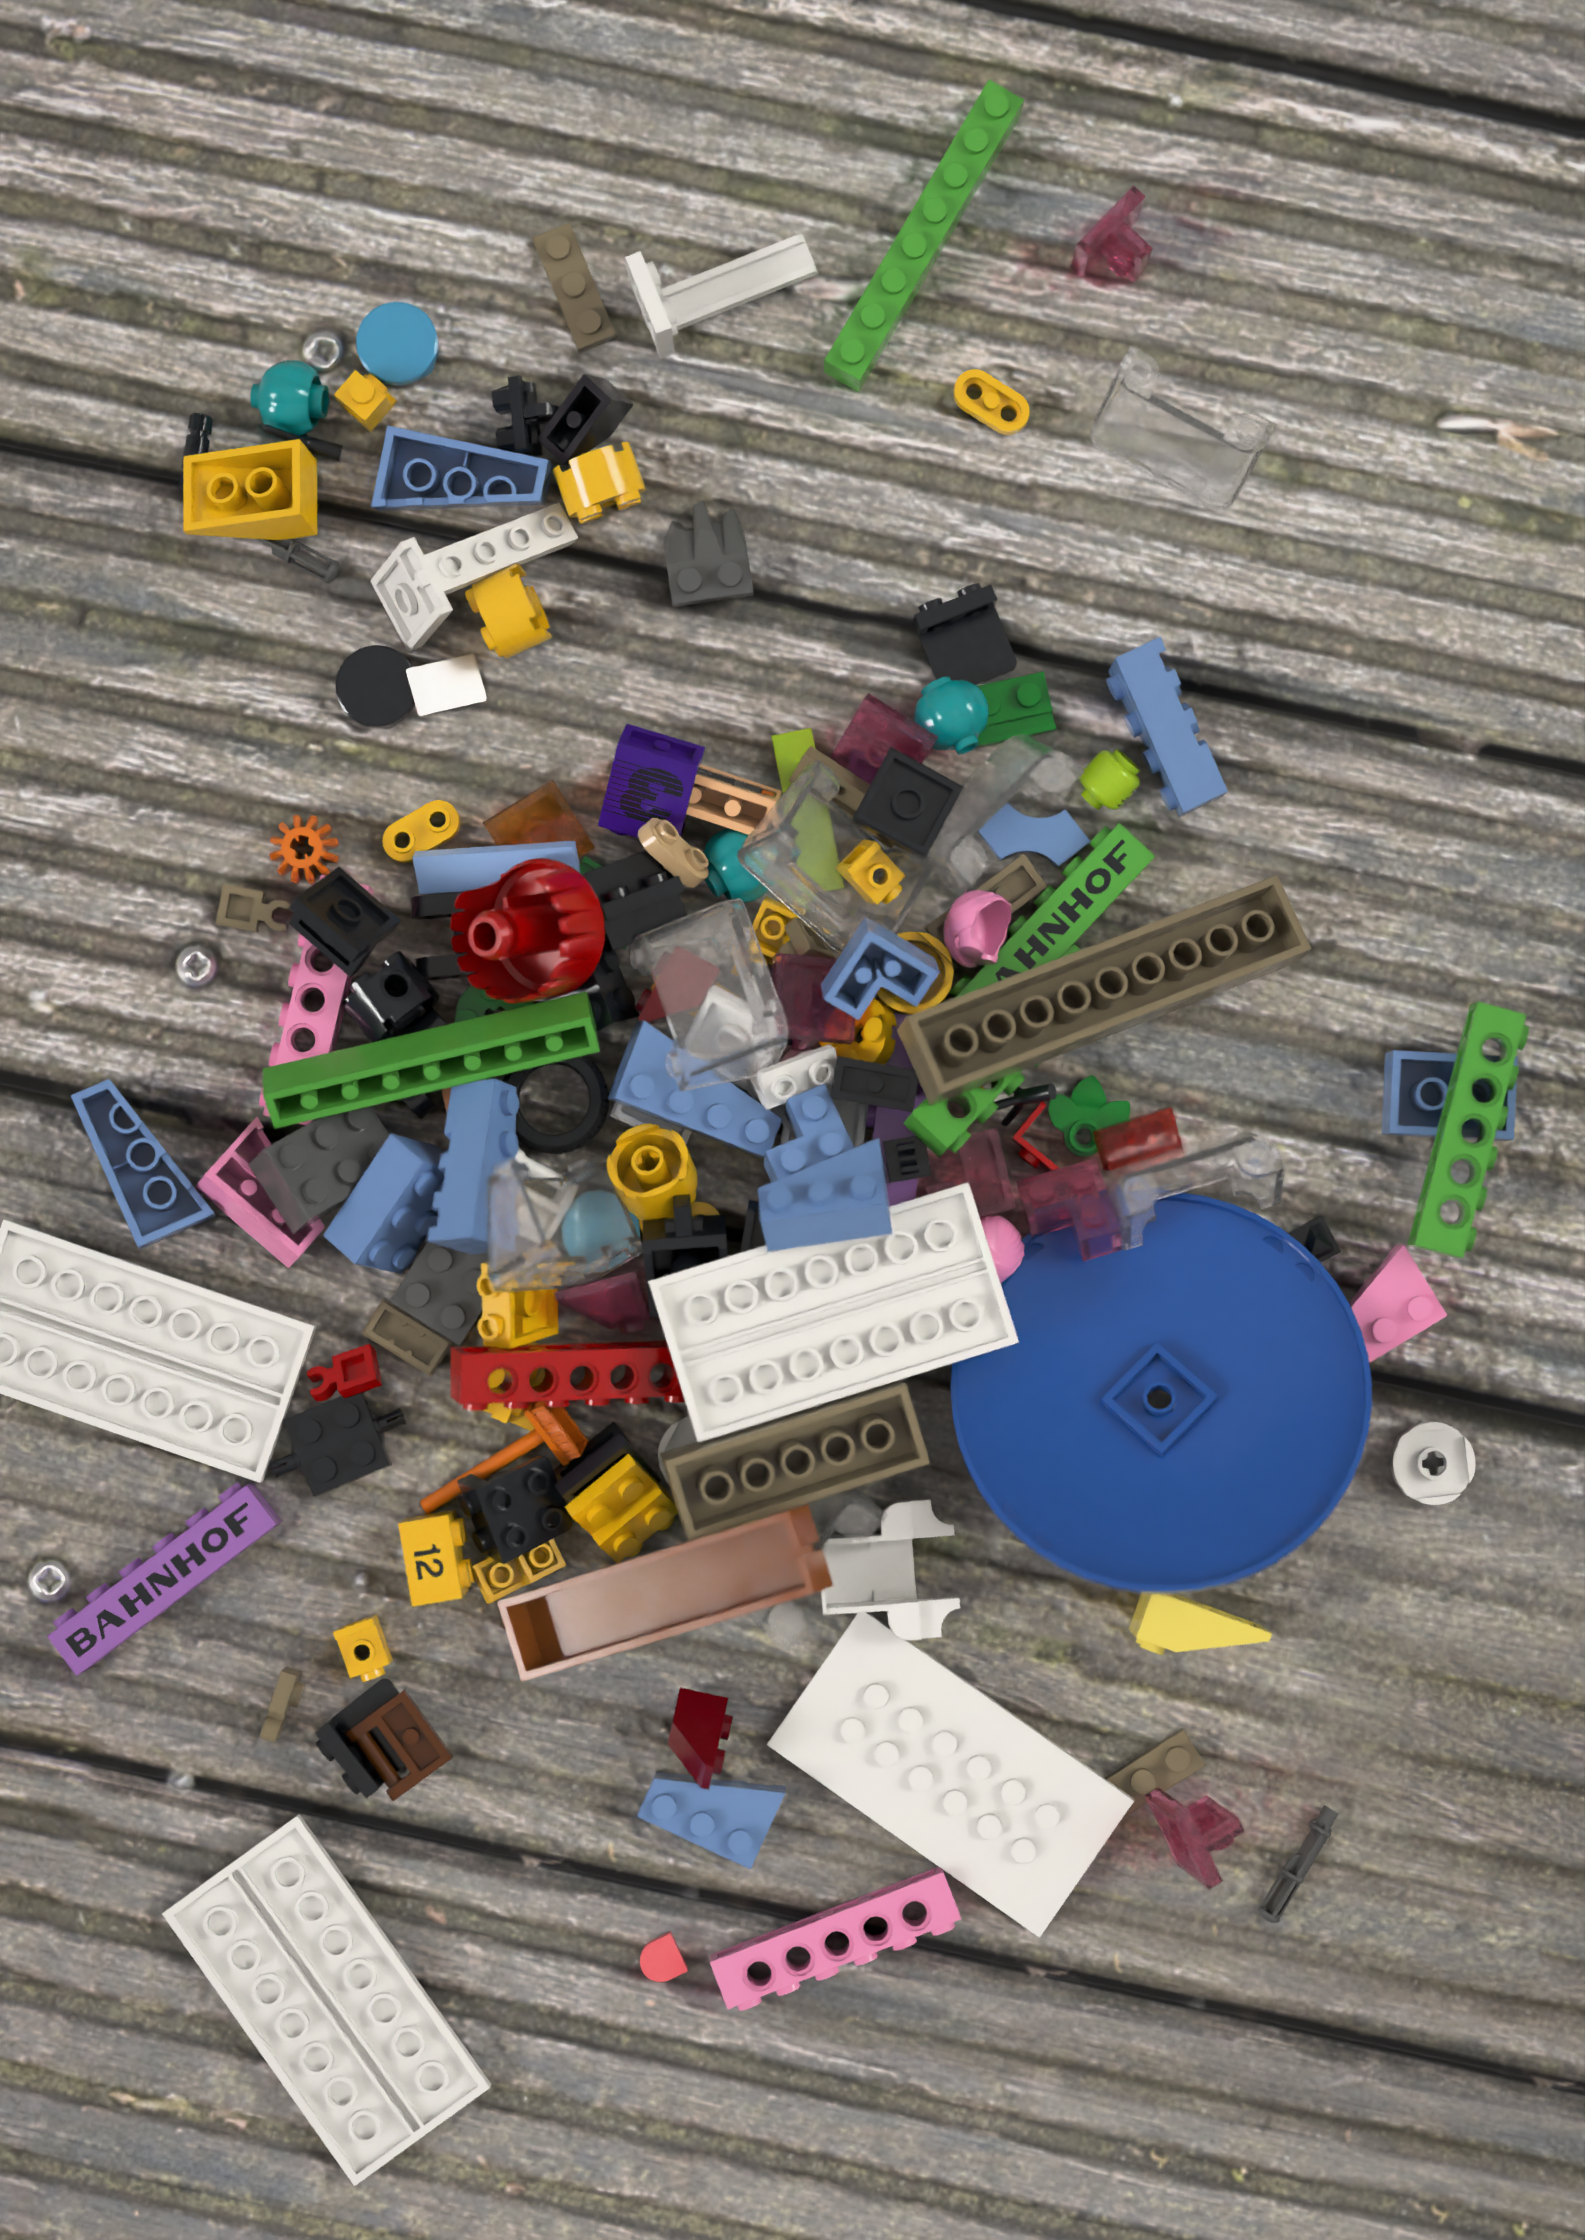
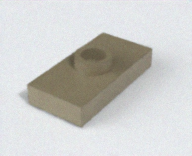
M385 1298L381 1300L361 1332L364 1336L430 1377L433 1376L453 1344V1341Z

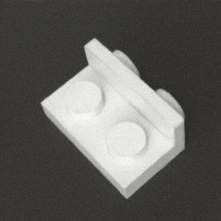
M831 1044L814 1050L802 1051L796 1057L780 1063L765 1065L757 1072L745 1076L748 1090L766 1110L786 1103V1100L790 1097L825 1084L826 1087L832 1086L837 1064L836 1050Z

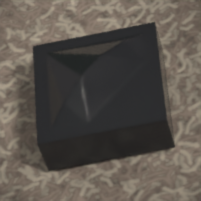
M1322 1215L1288 1232L1290 1236L1300 1242L1320 1262L1341 1252Z

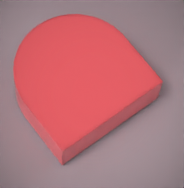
M671 1931L649 1941L642 1949L640 1967L644 1975L652 1981L666 1982L688 1971V1966Z

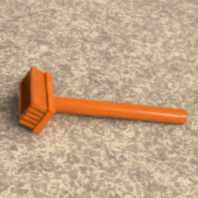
M544 1401L529 1402V1407L525 1408L523 1413L534 1426V1430L420 1500V1504L424 1511L430 1514L462 1494L457 1483L458 1480L470 1474L485 1480L544 1442L560 1463L565 1466L569 1464L570 1460L582 1456L589 1440L585 1438V1435L582 1434L583 1432L579 1430L580 1428L571 1418L570 1414L568 1415L564 1407H547L544 1405Z

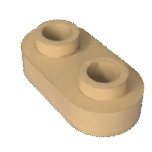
M651 818L639 828L638 837L646 851L673 876H679L682 884L695 888L708 877L709 871L707 866L709 863L705 854L697 847H691L683 840L669 821Z

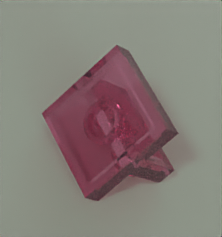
M1134 185L1076 245L1070 268L1081 278L1103 256L1108 258L1106 261L1107 265L1120 278L1127 276L1133 283L1145 272L1153 248L1131 228L1138 221L1146 197Z
M868 693L830 759L868 784H871L890 747L924 765L933 751L932 747L937 741L938 736Z
M776 953L772 957L770 1037L792 1039V1051L801 1052L810 1050L817 1042L850 1045L855 1040V1018L823 1000L821 983L837 959Z
M1160 1788L1145 1795L1177 1865L1208 1890L1223 1882L1210 1852L1227 1848L1234 1842L1235 1837L1245 1832L1239 1818L1209 1796H1205L1185 1807Z

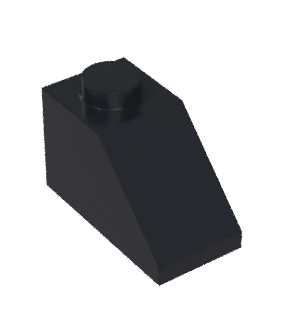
M583 374L537 437V440L563 465L568 466V460L589 452L608 439L634 404L607 379Z

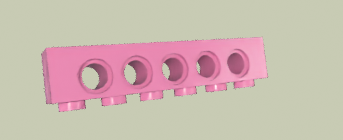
M360 884L373 895L374 890L370 886ZM300 933L298 947H303L300 963L294 962L290 971L288 986L294 988L290 1003L284 1002L281 1008L279 1026L284 1027L280 1043L274 1042L272 1046L269 1066L335 1051L345 1012V1006L342 1003L349 995V987L353 976L349 977L335 964L326 972L317 971L314 960L321 951ZM313 990H321L325 997L323 1007L316 1012H309L305 1007L307 994ZM311 1030L315 1036L314 1046L309 1051L300 1052L296 1048L295 1038L299 1032ZM262 1087L259 1106L264 1107L263 1115L270 1117L263 1097ZM314 1120L305 1121L297 1124L307 1125Z
M938 1866L715 1952L710 1956V1965L727 2009L737 2006L739 2011H743L762 2002L761 1996L776 1991L778 1996L797 1990L801 1987L799 1982L815 1976L816 1980L820 1981L832 1977L839 1972V1966L854 1961L855 1966L866 1964L878 1957L877 1952L892 1946L894 1951L907 1948L917 1942L916 1936L931 1931L933 1936L946 1933L956 1927L954 1922L960 1920L961 1916L944 1870ZM917 1901L926 1907L925 1914L920 1919L909 1920L903 1915V1908L909 1902ZM878 1916L887 1922V1928L883 1933L871 1935L865 1931L864 1924L870 1917ZM839 1931L844 1933L849 1941L843 1949L833 1950L826 1945V1937L832 1932ZM800 1946L809 1952L810 1957L804 1964L795 1965L787 1959V1952L793 1947ZM758 1961L766 1963L771 1969L770 1975L763 1980L752 1978L747 1971L752 1963Z

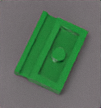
M1044 671L977 686L986 697L989 706V717L986 728L977 738L979 745L976 748L1056 731Z

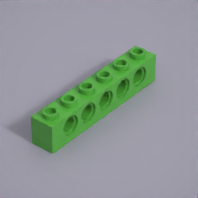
M1073 944L1062 957L1077 952L1080 949ZM1019 1071L991 1082V1089L986 1090L978 1087L930 1106L926 1098L903 1124L939 1158L948 1148L955 1154L972 1136L966 1129L975 1120L982 1125L999 1107L994 1100L1000 1093L1004 1091L1010 1096L1026 1078ZM955 1102L959 1104L964 1110V1118L953 1117L948 1112L947 1103Z
M1475 1002L1469 1005L1407 1245L1454 1258H1463L1465 1251L1470 1252L1472 1250L1477 1229L1472 1227L1475 1211L1482 1210L1487 1196V1187L1482 1186L1486 1170L1491 1171L1497 1157L1498 1148L1493 1146L1496 1130L1502 1131L1508 1115V1107L1503 1106L1507 1089L1513 1090L1518 1076L1519 1067L1514 1065L1517 1049L1523 1050L1529 1034V1026L1524 1025L1527 1014L1482 1002ZM1488 1039L1494 1040L1500 1047V1057L1496 1062L1488 1061L1483 1055V1044ZM1478 1079L1485 1081L1490 1088V1096L1484 1103L1477 1101L1472 1094V1086ZM1468 1119L1474 1121L1480 1129V1135L1474 1143L1467 1142L1461 1133L1462 1125ZM1457 1160L1465 1162L1469 1168V1177L1462 1184L1457 1183L1451 1176V1167ZM1448 1200L1453 1201L1459 1209V1216L1452 1224L1446 1223L1440 1215L1441 1206Z

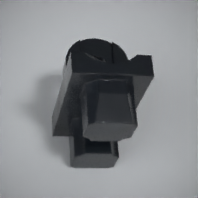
M519 375L508 377V385L492 391V402L495 412L501 415L511 413L512 426L497 428V447L500 450L520 452L528 456H542V444L537 440L541 433L540 424L548 423L559 406L551 405V403H537L536 383L523 381Z

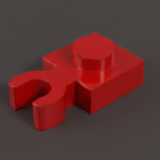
M370 1343L332 1356L334 1367L327 1369L322 1366H316L306 1372L307 1377L313 1383L323 1380L321 1386L309 1390L310 1395L316 1401L329 1399L336 1390H338L343 1398H347L382 1386L376 1350Z

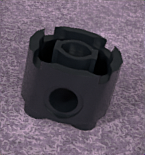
M397 951L388 957L381 965L383 969L373 977L369 973H365L353 982L349 987L353 993L342 1003L345 1006V1011L371 1043L399 1036L419 1019L418 1016L423 1008L427 1012L431 1007L435 1006L440 997L409 957H405L401 951Z

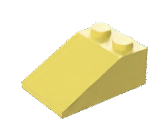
M1141 1593L1129 1626V1630L1136 1637L1135 1642L1140 1644L1141 1648L1160 1655L1164 1654L1165 1648L1174 1652L1269 1642L1272 1635L1270 1631L1260 1624L1178 1594Z

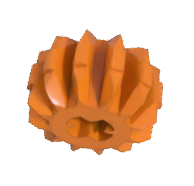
M299 815L293 816L294 829L291 830L284 822L278 825L279 829L286 835L283 839L277 836L271 837L270 842L275 846L281 847V850L273 851L269 856L272 861H283L277 868V872L281 876L288 874L292 870L291 882L299 884L305 872L306 880L309 884L316 883V870H319L325 876L331 873L323 865L325 861L338 863L339 857L328 852V850L338 847L340 843L337 838L326 839L332 831V827L329 824H324L318 828V818L311 815L304 827L302 818ZM304 840H308V844L314 848L311 856L305 854L306 859L302 860L301 855L295 850L299 843L304 846Z

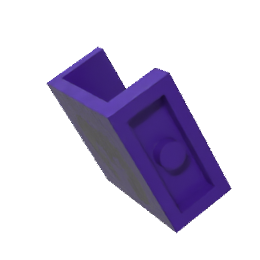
M626 723L617 744L598 826L609 829L617 835H630L639 838V828L651 818H658L669 821L681 837L686 825L684 820L695 778L702 763L706 747Z

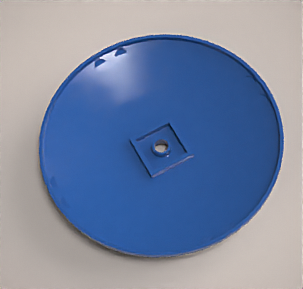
M1148 1191L1126 1193L1098 1199L1075 1207L1047 1221L1021 1240L1025 1245V1255L1022 1258L1021 1264L1011 1276L1001 1283L1019 1343L952 1363L951 1372L953 1423L966 1467L983 1499L997 1518L1016 1538L1036 1554L1060 1569L1087 1581L1113 1589L1137 1593L1180 1594L1218 1588L1251 1577L1278 1563L1298 1549L1322 1526L1336 1509L1349 1488L1361 1461L1368 1436L1372 1409V1380L1368 1353L1353 1310L1336 1281L1316 1257L1280 1227L1253 1212L1214 1198L1181 1192ZM1161 1390L1168 1393L1172 1401L1168 1407L1156 1409L1148 1403L1147 1398L1152 1392Z

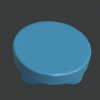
M390 302L376 307L363 319L357 332L356 348L360 361L368 373L376 377L381 383L403 386L414 383L432 373L438 356L439 340L436 329L425 312L409 303Z

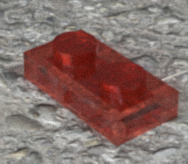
M1164 1107L1093 1131L1104 1171H1111L1183 1147L1172 1107Z

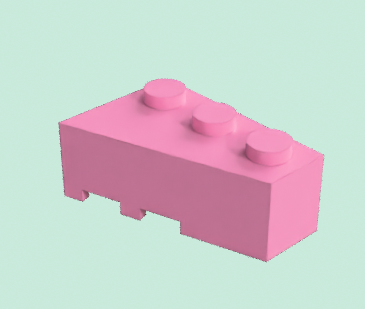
M256 1117L205 1173L195 1188L289 1268L323 1231L325 1226L321 1219L293 1234L248 1164L263 1149L272 1145L262 1130L264 1126L259 1118Z
M1404 1244L1395 1245L1384 1261L1365 1280L1363 1286L1349 1301L1363 1335L1369 1363L1448 1316Z

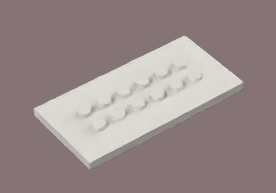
M969 1182L890 1206L893 1234L768 1252L767 1246L764 1245L648 1281L698 1443L1019 1343Z
M3 1220L0 1228V1394L259 1483L263 1482L317 1326L18 1223Z
M869 1612L856 1614L767 1743L773 1750L1039 1938L1134 1802V1798L912 1642L897 1637L889 1626Z
M300 1814L162 1913L354 2186L491 2087L487 2077Z

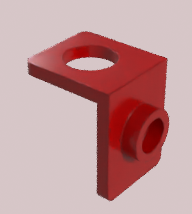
M1040 1102L1010 1140L1021 1148L1017 1154L1030 1166L1037 1169L1041 1164L1054 1174L1059 1167L1021 1137L1047 1106L1044 1102Z

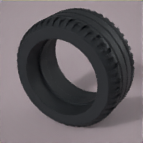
M586 1055L505 1074L502 1082L516 1087V1094L519 1099V1110L516 1114V1136L521 1143L536 1151L562 1154L577 1150L589 1143L598 1134L606 1120L609 1109L608 1086L600 1069ZM543 1066H567L575 1070L588 1087V1111L582 1122L569 1132L557 1135L539 1132L526 1121L520 1108L521 1088L528 1076Z

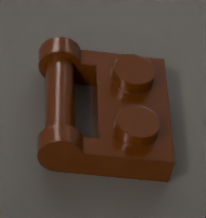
M405 1689L344 1733L351 1744L356 1742L388 1787L386 1793L392 1801L399 1798L453 1758L452 1753ZM377 1726L410 1771L403 1778H401L370 1735L369 1731Z

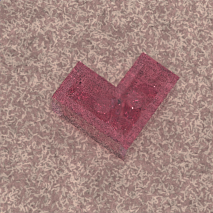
M997 1128L971 1133L972 1136L957 1151L963 1178L924 1187L925 1195H929L969 1182L979 1217L1016 1209Z
M1096 1158L1016 1181L1019 1202L1031 1238L1071 1226L1083 1262L1122 1250L1120 1226Z

